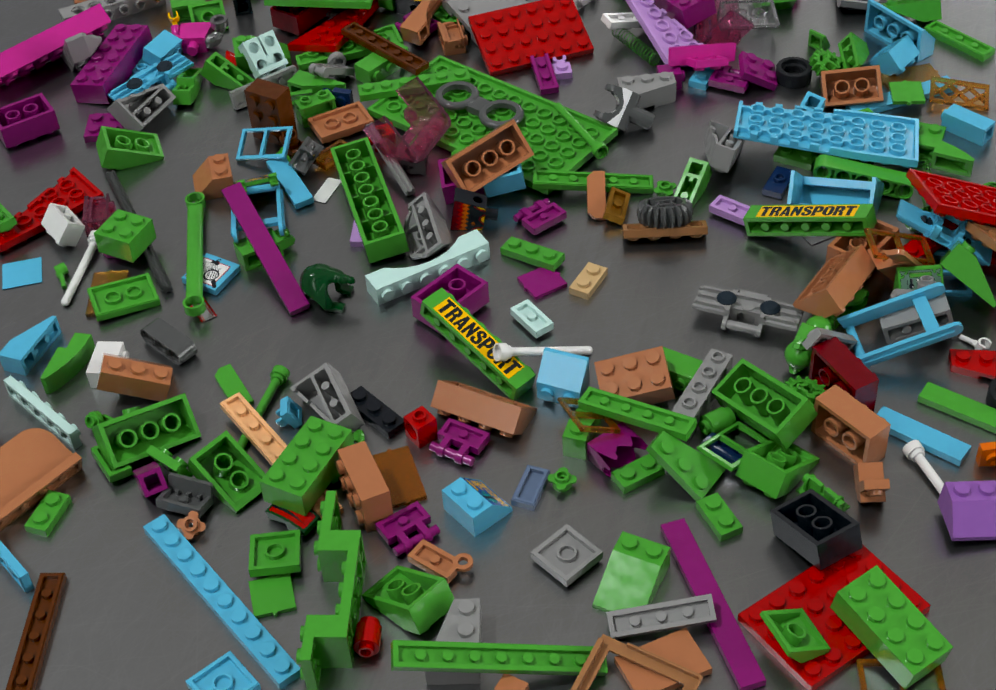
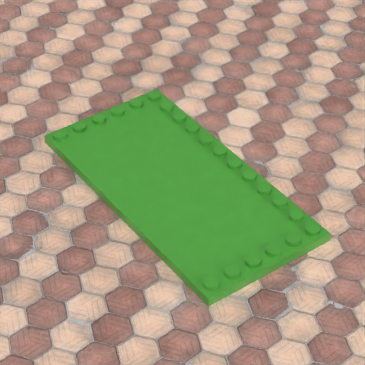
M441 55L429 62V68L420 73L433 74L439 71L446 72L467 68L471 84L477 87L480 97L489 101L510 100L521 105L524 110V117L518 124V127L534 153L533 156L521 163L525 184L528 187L532 188L533 170L576 171L594 156L591 152V146L554 108L556 103ZM455 89L445 93L443 98L451 102H460L468 99L471 93L466 90ZM437 90L382 98L367 108L370 116L385 123L392 122L394 127L414 136H427L428 142L450 152L456 149H464L494 130L484 126L478 116L467 112L466 109L448 110L439 106L435 100ZM565 107L596 141L608 144L618 135V128ZM498 108L490 111L487 117L495 121H506L513 118L516 113L511 109ZM535 189L546 195L553 191L550 189Z

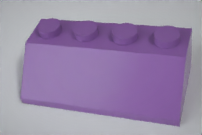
M996 480L945 482L937 502L951 540H996Z

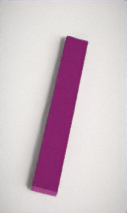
M238 182L222 189L221 191L290 316L310 308L307 298L242 184Z
M685 519L661 524L660 530L667 545L671 547V553L692 596L712 594L717 622L707 623V626L738 690H752L766 686V678Z

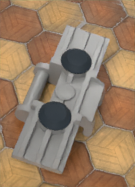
M707 285L700 286L692 304L694 309L723 315L721 329L726 330L728 328L755 334L758 338L762 337L765 325L797 332L804 311L795 308L793 304L772 300V297H769V295L741 289L729 291ZM740 313L752 315L755 318L754 325L738 322L737 319Z

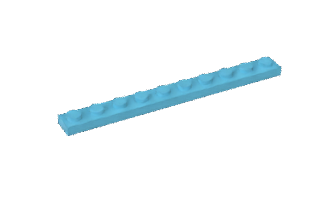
M165 514L143 526L145 534L280 690L300 677V667Z

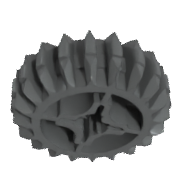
M673 195L646 198L639 202L637 209L639 223L657 229L685 226L691 222L693 215L691 201L680 196L674 197Z

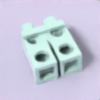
M273 30L242 42L238 46L240 53H243L255 80L265 77L274 71L277 72L284 69L288 64Z

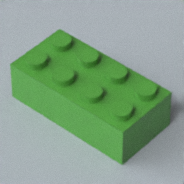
M743 358L711 391L721 407L731 408L737 418L786 450L818 415L807 397Z
M310 416L260 480L264 501L306 516L338 473L335 462L339 460L337 450L354 444L352 430Z
M877 565L839 590L830 606L904 690L942 664L953 649V646Z

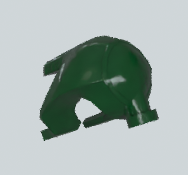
M321 263L304 269L300 276V287L305 297L315 300L327 312L342 313L346 304L331 300L328 294V285L334 283L338 293L351 296L354 286L348 284L355 283L354 277Z

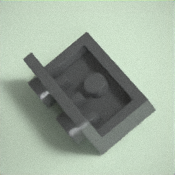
M171 472L168 475V489H165L156 498V507L188 515L190 511H196L199 514L198 518H200L214 503L213 484L208 481Z

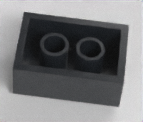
M809 489L770 510L774 535L820 571L863 548L860 523L813 489Z

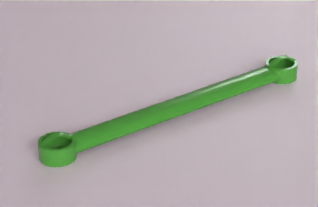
M192 192L185 197L187 207L186 298L183 300L185 314L191 317L200 316L206 310L203 298V215L206 200L201 192Z

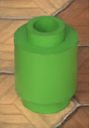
M719 407L700 417L699 428L707 436L712 432L718 434L736 422L735 414L729 407Z

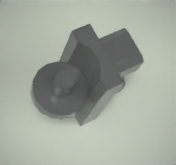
M307 136L288 165L305 176L324 146Z

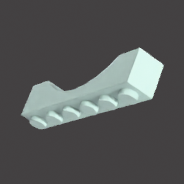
M477 229L459 236L449 250L429 262L406 268H382L365 275L367 292L380 306L427 286L456 264L467 269L490 259L489 242Z

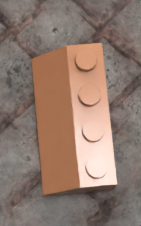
M513 119L447 158L441 164L451 181L458 188L475 192L530 158L534 153Z
M861 244L828 259L795 300L793 306L824 318L832 315L834 317L841 315L846 310L845 306L854 300L855 293L863 288L864 281L872 276L871 272L876 267L864 246Z
M438 380L430 407L438 409V414L449 417L451 414L457 415V420L469 424H471V421L479 423V428L492 431V428L500 430V435L513 438V435H522L538 409L482 389L449 380Z

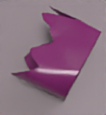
M620 422L587 443L588 461L605 475L611 477V467L620 468L635 461L634 448L646 450L648 445L626 424Z

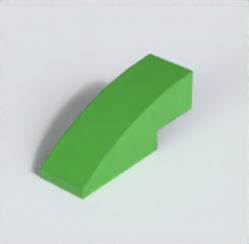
M189 68L176 78L177 86L172 89V93L176 96L173 100V105H191L195 101L203 80V76L200 75L203 68Z
M919 134V154H923L919 155V157H922L919 160H927L923 158L926 155L932 169L971 177L974 158L949 143Z
M74 333L66 348H57L40 378L46 394H51L73 379L90 361L95 349L91 334Z

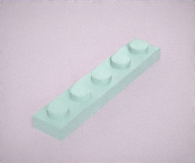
M11 375L3 380L7 392L12 399L72 449L76 450L82 446L79 438L81 432L75 424H69L60 412L56 413L48 402L41 401L35 391L30 392L21 380L17 381Z

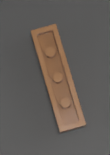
M706 220L691 221L685 226L666 229L650 228L640 223L622 224L623 238H627L630 241L646 237L651 240H657L667 236L672 239H678L688 235L693 238H699L703 235H708V226Z

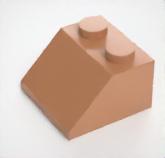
M228 153L208 156L193 174L195 192L203 193L205 200L224 197L221 190L234 184Z

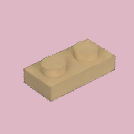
M588 262L570 285L569 294L589 300L608 275V268Z

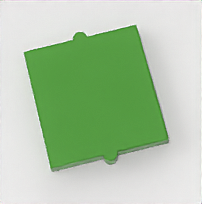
M904 80L903 82H889L888 86L893 105L925 104L926 100L921 81Z
M290 573L274 576L268 575L265 578L248 581L253 614L257 619L269 616L277 617L279 614L297 610Z

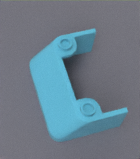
M791 170L787 204H874L875 215H877L883 195L884 183L877 177H872V182L802 176L797 171Z

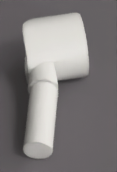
M963 334L959 336L960 340L975 347V350H988L992 344L991 340L985 337L977 341Z

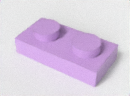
M719 195L709 205V212L745 226L743 218L750 206Z

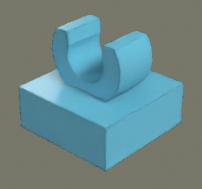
M288 396L281 399L280 408L276 411L280 418L275 420V422L281 427L289 424L296 429L301 426L302 408Z

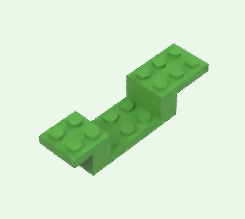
M326 491L325 501H321L320 514L322 520L317 522L319 540L314 542V555L318 556L317 569L318 572H322L323 581L339 582L338 594L341 602L336 604L335 615H307L305 626L300 628L302 647L297 649L296 662L297 665H301L300 678L305 680L307 690H318L321 668H353L355 651L353 644L356 624L360 618L361 595L363 594L367 560L361 530H342L343 522L337 491Z

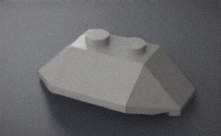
M81 32L65 39L62 59L72 72L76 70L80 72L101 45V36L86 35V33Z
M424 191L409 203V212L403 228L409 247V255L412 260L437 255L453 243L444 216L430 196Z

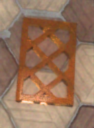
M931 76L928 101L945 105H953L955 103L964 108L989 111L990 85ZM935 82L944 83L945 85L939 88ZM954 85L964 86L965 89L959 91ZM950 88L955 94L948 96L944 90ZM974 88L983 89L985 91L984 93L979 94ZM970 91L976 97L969 100L964 94ZM939 93L944 99L934 98V95ZM960 97L965 103L956 102L953 99ZM980 100L984 106L975 105L974 102Z

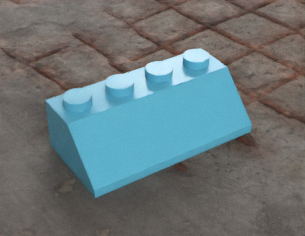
M868 0L865 32L887 45L909 35L920 52L914 58L917 63L933 55L935 38L880 3Z

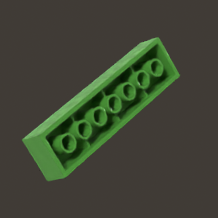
M368 137L330 148L369 263L409 252L405 232Z

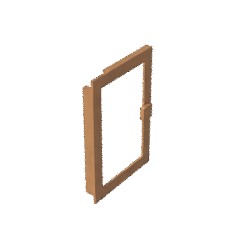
M602 634L601 638L598 637L570 690H589L609 651L684 685L682 690H698L703 676L629 642L625 644Z

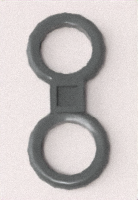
M449 82L440 86L435 93V100L439 106L448 110L466 109L467 112L478 116L481 123L487 128L496 129L513 119L518 125L524 117V110L518 103L510 100L489 101L479 96L480 93L477 87L469 82ZM455 89H462L471 93L468 99L460 102H451L443 98L445 93ZM498 108L511 109L516 113L513 118L506 121H495L487 117L490 111Z

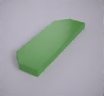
M231 364L219 368L215 374V379L226 397L229 398L240 392L250 405L254 404L253 398Z

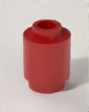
M364 616L356 624L353 649L362 657H371L380 650L382 626L379 619L373 616Z

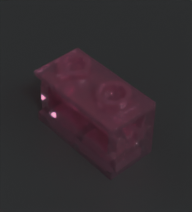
M106 193V198L103 196H84L82 223L85 225L84 229L87 237L92 230H97L116 211L115 203L110 200L109 193Z

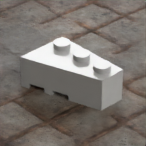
M673 72L617 77V86L626 88L641 96L637 106L642 109L650 106L656 108L676 101V80Z
M162 83L145 89L140 93L116 99L106 110L125 129L141 131L176 96Z
M945 292L936 298L928 300L939 327L954 322ZM914 305L879 318L887 344H893L926 332ZM958 336L951 337V340H958Z

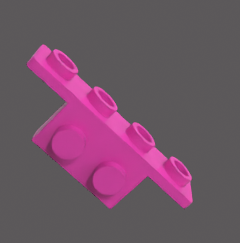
M736 43L669 47L668 65H687L693 67L695 71H704L707 67L719 70L721 66H729V62L735 61Z

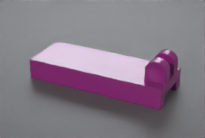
M545 53L543 57L534 58V55L530 56V63L540 94L558 93L559 85L548 53Z

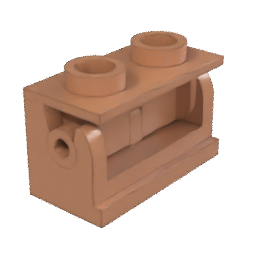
M456 19L457 24L452 21L437 22L438 37L445 56L466 53L468 37L467 34L465 35L464 26L460 25L458 19Z

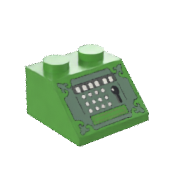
M941 264L897 267L893 290L896 288L917 290V281L924 275L932 276L936 283L941 282L944 284L943 267Z

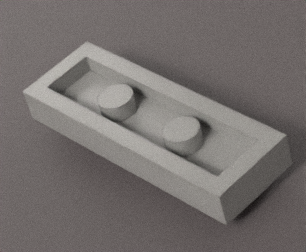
M817 327L808 333L802 345L806 350L812 351V346L836 336L850 350L858 341L853 335Z

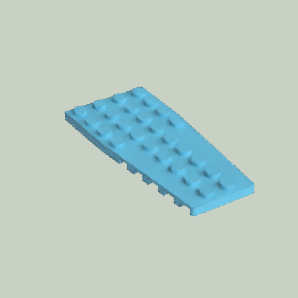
M739 101L733 138L833 155L844 159L850 158L862 162L870 161L883 165H900L905 168H917L919 119L843 109H833V113H825L823 108L814 107V111H803V106L797 105L791 110L782 108L783 104H775V107L768 108L763 105V102H756V104L747 106L743 105V101Z

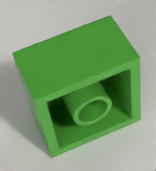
M117 209L94 232L100 253L133 263L156 239L151 218Z

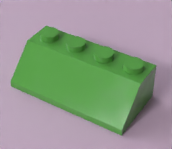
M185 393L99 423L91 428L99 450L113 469L148 457L149 455L146 451L151 445L159 450L162 447L169 449L201 437Z

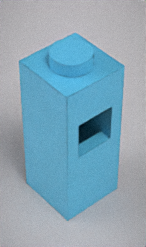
M955 103L941 114V126L946 127V131L979 146H983L993 137L996 121Z

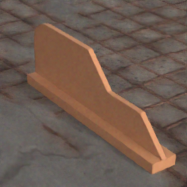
M30 428L24 430L0 447V532L39 503L48 490H56L82 470V457L76 452L72 453L57 437L45 429Z

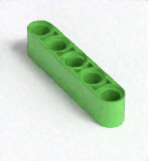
M826 154L819 155L815 159L814 177L871 182L872 177H877L880 181H886L883 182V195L899 199H909L914 191V186L911 185L910 180L906 177V172Z

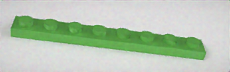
M392 640L391 671L578 676L594 646ZM607 657L596 676H606L608 673Z

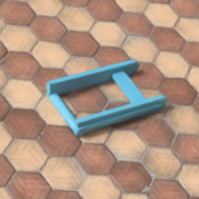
M280 183L278 186L273 187L270 184L246 187L247 195L276 191L277 217L265 218L262 221L266 227L278 226L280 236H285L283 189L280 188ZM231 210V237H233L234 243H239V231L243 230Z
M941 282L933 283L837 318L847 334L853 335L858 341L853 346L856 357L860 358L868 369L872 365L957 336L964 329L961 322H952L939 327L928 300L936 298L945 292V286ZM913 305L915 306L926 332L868 353L864 352L855 326Z

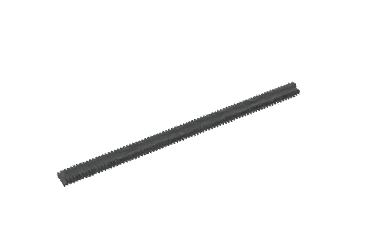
M114 170L111 172L107 171L105 173L106 179L116 196L121 210L136 214ZM150 244L143 252L144 257L161 291L165 294L167 291L172 292V284L152 244Z

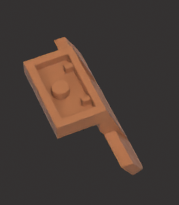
M874 245L867 250L877 269L893 282L897 267L923 266V264L903 249H883L881 251Z

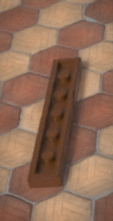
M352 22L341 29L343 36L415 76L429 68L428 61L356 22Z
M40 573L6 690H36L67 580L65 573Z

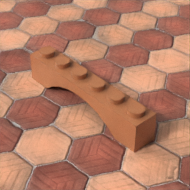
M422 0L400 26L403 40L421 46L429 37L431 19L444 0Z

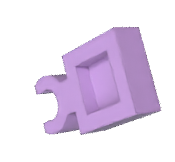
M562 55L563 59L561 60L553 57L552 67L556 79L573 78L570 62H566V56Z

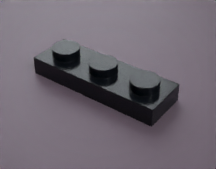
M360 386L350 393L361 417L388 439L405 428L404 419L364 387Z

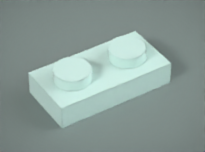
M528 299L510 308V315L535 338L554 329V322Z

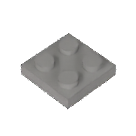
M568 524L564 525L531 551V559L566 587L603 558V551Z

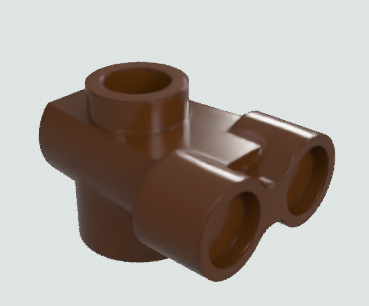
M294 129L287 154L291 159L304 142L298 139L297 132ZM283 131L279 136V141L283 146L287 131Z

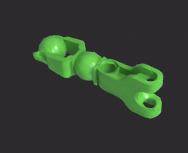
M861 289L856 292L854 300L845 306L846 310L837 317L832 315L824 318L813 315L806 323H801L795 339L787 345L784 352V357L789 365V372L795 375L810 365L812 351L806 350L802 345L808 333L817 327L832 331L836 330L840 325L837 318L866 307L869 296L868 290Z

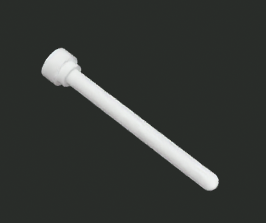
M92 230L87 238L89 246L61 300L63 306L70 304L95 250L98 249L94 236L96 230Z
M495 343L493 357L495 361H507L512 356H542L545 347H511L507 343ZM591 346L547 347L576 355H590L593 352Z
M919 440L908 442L902 449L908 460H912L919 465L940 494L944 483L924 457L925 448Z

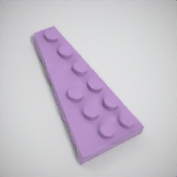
M625 0L665 65L668 64L669 47L703 45V43H698L693 39V34L675 18H669L666 10L663 8L659 9L654 4V0Z

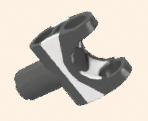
M606 84L605 90L611 92L616 98V108L611 113H602L595 110L593 115L600 121L623 132H626L629 123L649 130L655 119V114L637 106L641 96L626 88Z

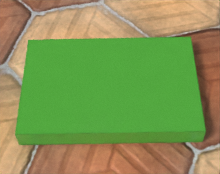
M149 273L87 288L97 322L161 305Z

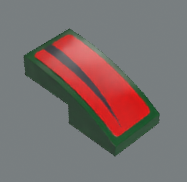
M272 504L265 511L269 519L285 523L288 530L300 529L303 536H307L317 525L318 520H321L320 516L312 510L306 516Z

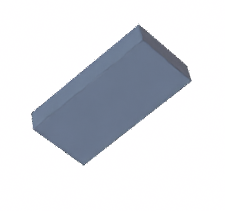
M527 465L512 496L511 506L535 511L548 483V475L551 474V471Z

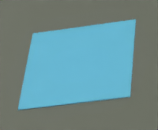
M42 257L2 264V290L42 282Z

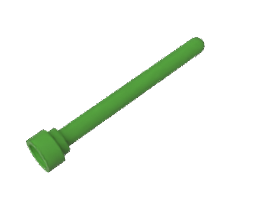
M556 103L554 108L591 146L592 154L597 159L606 157L609 152L608 146L602 141H596L561 103Z
M275 365L270 373L271 382L256 408L261 417L277 388L286 383L290 376V371L282 365ZM242 433L238 443L245 449L249 440Z

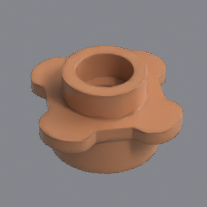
M190 511L188 516L178 519L176 526L183 531V536L187 540H192L206 529V524L201 522L196 511Z

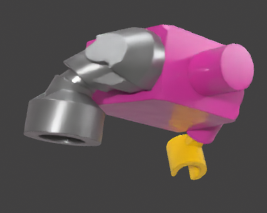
M176 11L177 15L175 18H171L170 12L168 13V18L172 23V34L182 39V51L190 56H195L197 53H206L209 49L219 45L224 36L223 32H225V28L229 24L226 15L218 14L212 16L210 22L180 23L178 25L180 21L178 12Z

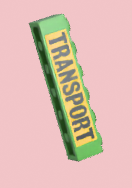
M874 204L751 205L743 218L747 236H870L877 223Z
M441 287L422 301L420 315L507 397L516 400L533 387L536 374L532 368L525 365L518 356H512L507 361H495L493 357L494 344L502 343V341L489 332L482 322L475 319L467 308L461 306L451 293H447Z

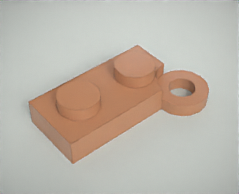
M424 539L407 555L409 563L429 574L446 578L448 584L455 578L457 571L467 572L473 567V558L469 554L461 553L453 556ZM462 560L468 562L466 565L459 564V562Z

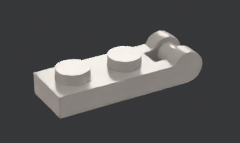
M312 63L309 66L310 74H319L322 78H335V76L346 78V75L354 76L355 68L342 64Z

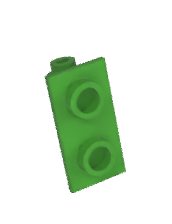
M806 473L802 478L804 484L796 489V492L799 494L813 489L843 512L850 508L844 501V497L837 495L830 488H826L814 474Z

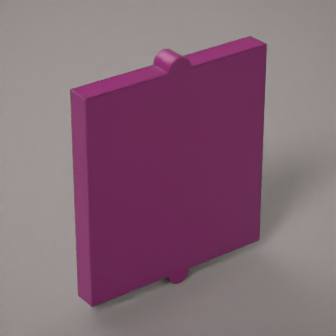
M542 267L517 277V281L524 287V291L528 292L534 300L567 287V282L560 276V272H553Z

